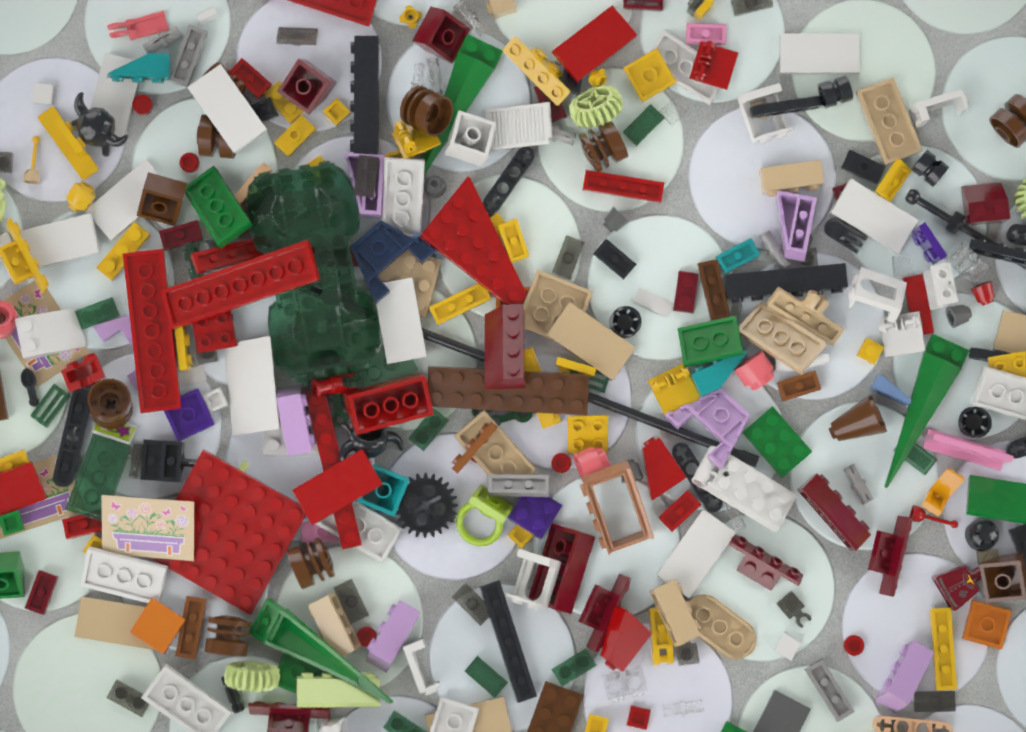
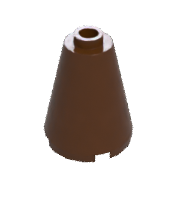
M872 395L867 396L831 422L832 427L828 429L833 439L837 438L838 441H844L888 432Z

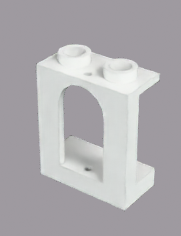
M780 83L744 93L737 98L752 143L760 141V144L772 141L771 138L775 136L781 139L789 136L788 132L795 129L794 126L788 127L784 114L772 116L775 126L774 131L763 134L758 129L755 118H751L750 102L766 98L767 103L779 102L777 94L782 91Z
M959 89L916 102L909 110L914 128L923 127L930 120L929 111L952 104L957 116H960L969 105L967 94L963 92V89Z
M950 262L932 265L930 270L921 272L924 276L930 311L947 308L958 303Z
M861 267L858 274L854 273L850 285H853V287L850 288L847 299H850L848 308H852L855 300L889 311L887 321L895 323L902 309L907 283ZM868 279L895 288L892 299L866 291L862 287L861 281Z
M519 549L517 557L524 560L513 595L505 593V596L511 597V602L523 605V602L528 603L527 607L534 610H539V607L547 609L562 562ZM535 563L548 566L549 571L540 597L532 601L527 596V588Z
M424 638L404 645L403 650L419 693L425 692V695L437 692V687L441 683L438 681L430 685L426 684L414 652L426 647Z

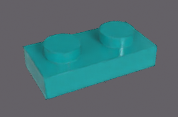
M752 238L717 255L715 258L718 260V264L725 275L760 256V253Z

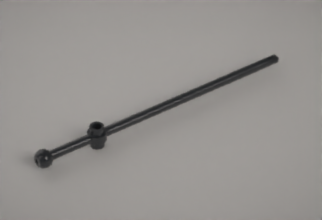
M910 189L906 194L905 200L908 204H917L946 221L948 224L945 229L949 232L956 234L958 230H961L974 239L981 238L986 240L987 243H996L963 222L966 218L963 214L955 211L953 216L921 198L920 193L915 189ZM1017 264L1026 270V266Z

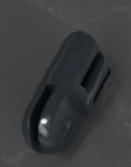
M835 218L829 219L824 225V231L827 236L858 254L859 250L843 240L847 239L859 247H862L863 243L849 235V231L865 241L868 238Z

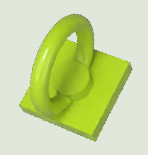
M480 484L469 502L464 504L457 513V531L462 539L471 545L479 547L488 546L497 541L502 534L503 523L514 508V505L500 496H488V488ZM478 508L479 512L484 516L494 518L495 529L489 537L475 538L466 531L464 518L468 511Z

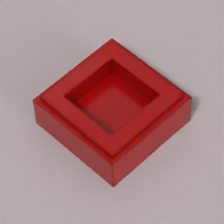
M630 705L626 725L647 730L651 710Z

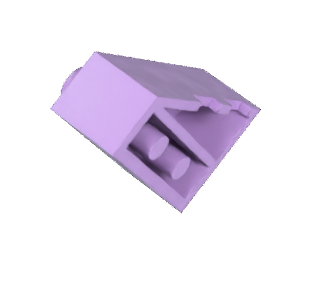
M344 153L361 216L366 218H382L385 156Z
M777 191L776 203L784 258L805 261L817 198Z
M302 384L278 388L276 402L287 455L293 456L312 452L313 445H316L314 433L310 434L309 426H312L310 414H307L306 411L308 404L306 394H303Z
M399 600L397 605L392 604L387 613L390 616L388 621L381 623L377 630L380 635L377 640L373 638L367 648L370 652L366 662L387 673L421 612Z
M914 640L901 647L899 651L900 657L892 665L888 678L875 698V701L895 713L910 704L934 654L933 651Z

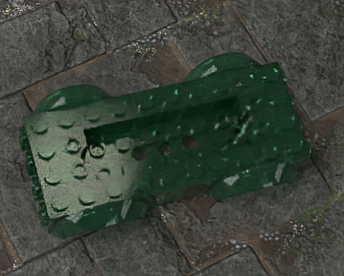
M330 161L319 162L318 166L312 167L310 165H301L296 170L284 168L278 170V173L270 174V172L259 173L257 177H254L247 190L248 217L253 224L250 227L256 250L268 254L308 240L311 246L315 248L314 259L320 277L319 281L275 295L276 301L268 308V331L276 367L278 370L288 374L292 381L295 380L296 383L306 382L310 377L324 379L331 373L345 375L348 374V370L356 369V372L368 370V367L372 366L371 359L381 349L382 336L374 301L366 289L357 286L349 240L360 230V213L351 180L342 168L334 163H330ZM319 285L322 288V294L317 297L313 296L310 292L312 286Z

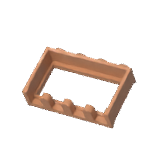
M627 460L581 477L583 482L580 485L584 497L588 496L589 502L586 505L589 513L594 514L595 520H592L596 532L600 531L601 537L598 540L601 548H606L608 555L647 539H654L631 467ZM623 475L642 531L611 541L593 486Z

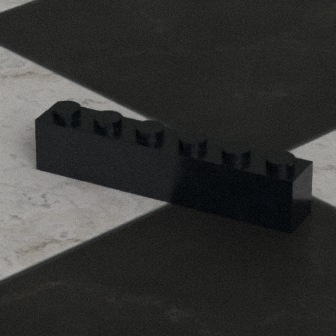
M354 36V42H351L350 46L351 54H354V61L350 63V71L354 73V81H350V92L354 93V101H350V112L354 113V120H350V132H354V140H350V152L379 155V37Z
M846 263L726 274L724 276L727 301L731 300V303H742L743 299L751 298L752 302L762 301L763 297L771 296L777 287H780L796 298L803 297V293H808L810 290L817 291V295H823V291H831V294L843 293V289L848 287Z

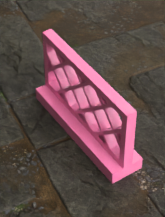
M927 429L922 449L1001 471L1004 463L1012 462L1014 457L1006 454L1004 450Z

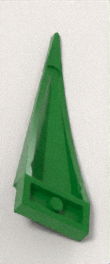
M469 34L466 35L458 51L444 94L453 104L452 119L445 131L438 135L441 144L425 152L423 158L425 160L424 176L447 142L458 111L467 112L496 69L503 54L501 49Z
M931 334L925 347L926 351H923L910 398L911 403L908 405L884 485L885 489L892 482L958 376L970 350L935 334Z
M271 598L265 600L249 631L253 637L267 646L322 669L389 704L394 703L389 696L288 608L285 609Z

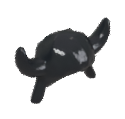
M80 92L74 100V109L79 118L71 121V125L73 127L76 126L79 137L86 144L102 147L103 156L108 157L109 145L113 147L124 145L128 135L125 134L122 137L115 135V119L104 108L93 107L88 109L83 100L84 93Z
M346 422L341 423V427L348 435L349 440L340 447V462L346 459L350 452L354 451L356 453L361 449L365 451L368 458H375L385 451L387 442H394L400 451L404 449L403 441L399 434L386 430V427L356 435L353 427L351 429Z

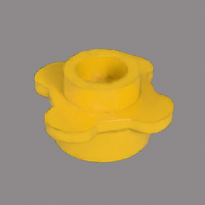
M411 5L405 7L403 15L399 16V20L401 23L409 25V28L414 29L417 26L416 23L419 19H422L423 15L421 11H417Z
M604 68L591 72L588 81L589 84L593 85V88L605 85L607 77L605 76Z

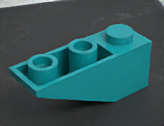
M148 53L109 72L107 78H112L113 82H124V79H132L134 83L152 80V83L162 84L164 80L167 81L169 79V54Z
M747 349L743 350L744 355L711 362L712 365L707 368L702 365L693 369L694 374L690 375L700 397L721 388L746 355Z

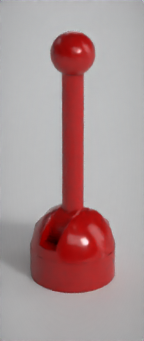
M913 505L909 517L913 519V522L929 519L950 525L952 528L958 527L956 520L948 521L926 515L925 510L920 506Z

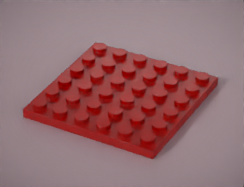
M204 449L176 498V501L194 502V561L151 559L168 566V569L251 615L304 521L306 514L300 503Z

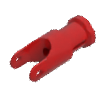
M356 374L331 376L326 380L320 381L314 379L311 385L313 395L320 397L321 394L330 393L333 395L358 389L359 387L347 388L342 383V378L351 377Z

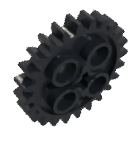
M426 472L423 478L417 473L416 480L408 477L410 483L406 487L395 514L400 515L397 522H404L401 527L402 529L409 527L408 534L416 531V537L420 533H423L424 538L427 537L428 533L435 537L436 530L442 534V527L449 529L448 521L454 523L451 515H457L453 511V508L458 507V504L453 503L457 496H451L454 488L448 490L449 482L442 484L443 477L435 480L434 473L431 478H428ZM425 487H434L435 494L432 497H426L424 495ZM409 496L417 498L415 507L407 506L406 500ZM441 496L440 500L429 505L428 511L422 509L413 515L409 514L414 509L422 506L423 500L429 502L435 497ZM438 503L443 504L445 507L442 515L434 513V506ZM423 513L427 516V522L424 525H419L416 522L418 514Z

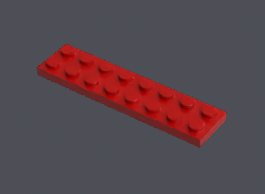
M306 240L161 290L170 328L175 330L319 281L320 277L310 241Z
M164 249L123 253L140 413L182 409L173 329L170 328L161 290L168 288Z

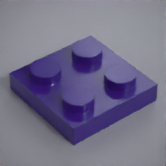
M926 222L911 232L914 243L917 246H921L924 251L923 256L928 263L931 262L934 265L948 256Z
M199 388L181 396L182 409L164 411L178 442L216 425Z
M520 497L507 519L541 540L563 505L551 497Z

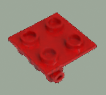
M707 40V43L700 41L689 79L727 90L739 52L716 46L713 41Z
M231 311L192 323L197 353L237 346L233 324L234 317Z

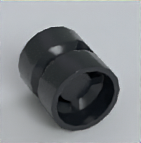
M845 75L835 78L833 83L826 81L818 84L819 96H822L824 108L836 106L838 101L845 103L853 100L852 87Z
M927 149L911 170L919 177L924 176V181L934 187L948 170L949 166L942 160L937 161L936 156Z

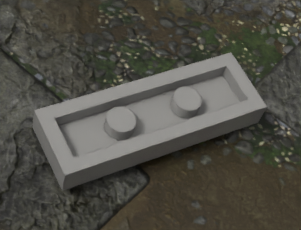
M188 25L169 77L170 82L184 87L190 85L208 35L207 30Z
M488 474V496L549 497V475Z
M823 659L804 669L836 722L855 712Z

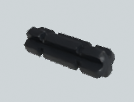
M222 676L221 680L223 685L226 686L224 689L229 702L232 703L233 713L242 712L244 707L242 702L240 703L239 701L241 698L238 690L228 687L224 676Z

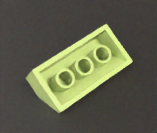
M304 672L301 673V676H297V707H380L379 698L328 672L322 673V676H313V673ZM364 672L363 675L380 689L379 676H375L373 672Z

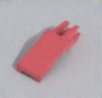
M164 11L107 25L109 30L127 28V30L111 32L109 34L111 38L129 36L130 40L148 37L169 30Z

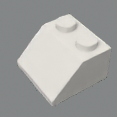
M459 110L449 134L444 155L482 167L488 158L496 123Z

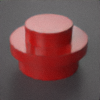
M189 152L181 156L179 164L183 171L192 173L198 169L200 161L197 155Z

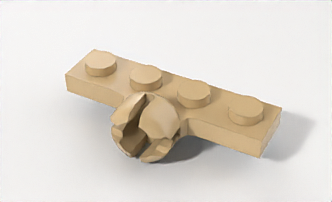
M777 287L766 302L767 305L833 346L844 332V328L823 315L829 306L826 297L822 294L818 296L817 291L810 290L803 299H797L785 290Z

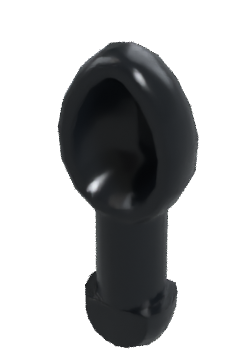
M25 368L21 373V383L27 389L30 406L36 407L39 404L35 391L36 376L32 370Z

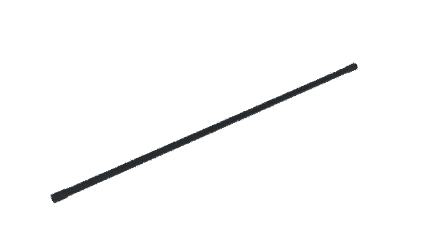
M310 284L295 289L379 322L378 311ZM422 328L425 340L485 362L484 351ZM589 392L588 402L706 448L710 446L717 447L721 443L682 427L677 430L667 421ZM733 448L731 452L732 456L745 464L756 467L759 460L758 455L737 448Z

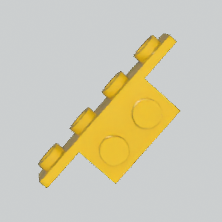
M516 36L503 48L502 51L557 106L571 93L560 81L562 78L560 67L553 62L551 63L546 58V53L540 48L537 49L535 47L529 50Z
M50 107L38 116V120L83 181L99 171L95 162L84 149L87 146L80 137L76 138L73 133L74 127L68 120L66 122L63 120L55 107Z
M11 218L7 219L6 227L14 241L0 247V258L14 285L34 278L41 293H46L47 286L49 285L44 274L41 275L39 272V263L35 257L32 258L30 255V246L20 236L21 229L17 222L14 223Z

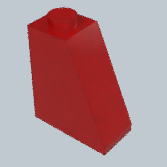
M654 437L643 443L645 447L641 449L651 500L656 499L686 478L660 437L656 440Z
M618 605L613 610L600 656L605 660L604 664L613 671L617 669L624 672L652 633L628 610Z

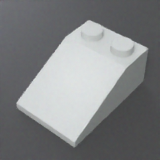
M79 308L34 314L15 319L22 356L26 360L87 347Z

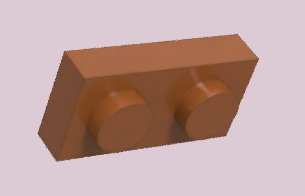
M816 371L776 383L782 402L821 390Z

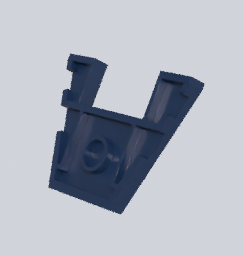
M381 220L350 246L376 304L390 293V290L377 276L406 250H409L421 264L435 253V250L430 246L420 243L417 239L405 235L402 231Z

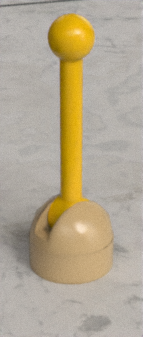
M34 136L32 138L31 169L25 172L23 182L28 184L40 183V174L35 169L37 144L40 142V138Z

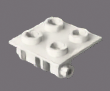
M919 311L899 314L895 323L887 321V317L879 318V329L882 333L885 357L926 351Z

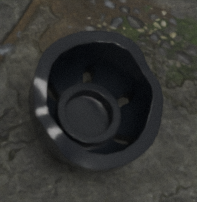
M631 306L617 308L609 319L611 330L621 338L634 336L640 330L642 324L640 313Z
M968 407L961 412L958 425L960 431L965 436L981 438L990 431L992 419L985 409L981 407Z
M977 519L966 527L965 539L972 549L985 551L991 549L998 542L999 530L991 520Z

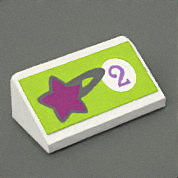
M95 423L92 432L132 445L139 426L126 423L121 428L107 430Z

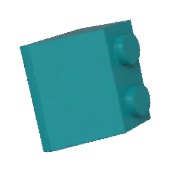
M372 464L383 485L359 498L357 502L395 517L410 479Z

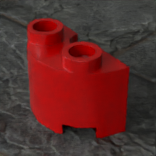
M95 353L84 356V361L78 363V361L68 363L66 365L67 368L61 370L69 393L83 387L85 389L91 387L96 382L106 378L99 358Z

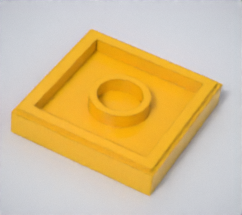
M658 48L623 67L642 103L677 83Z

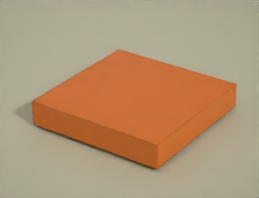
M151 598L130 633L160 653L165 654L187 619L155 598Z
M971 599L961 639L1002 650L1012 610Z

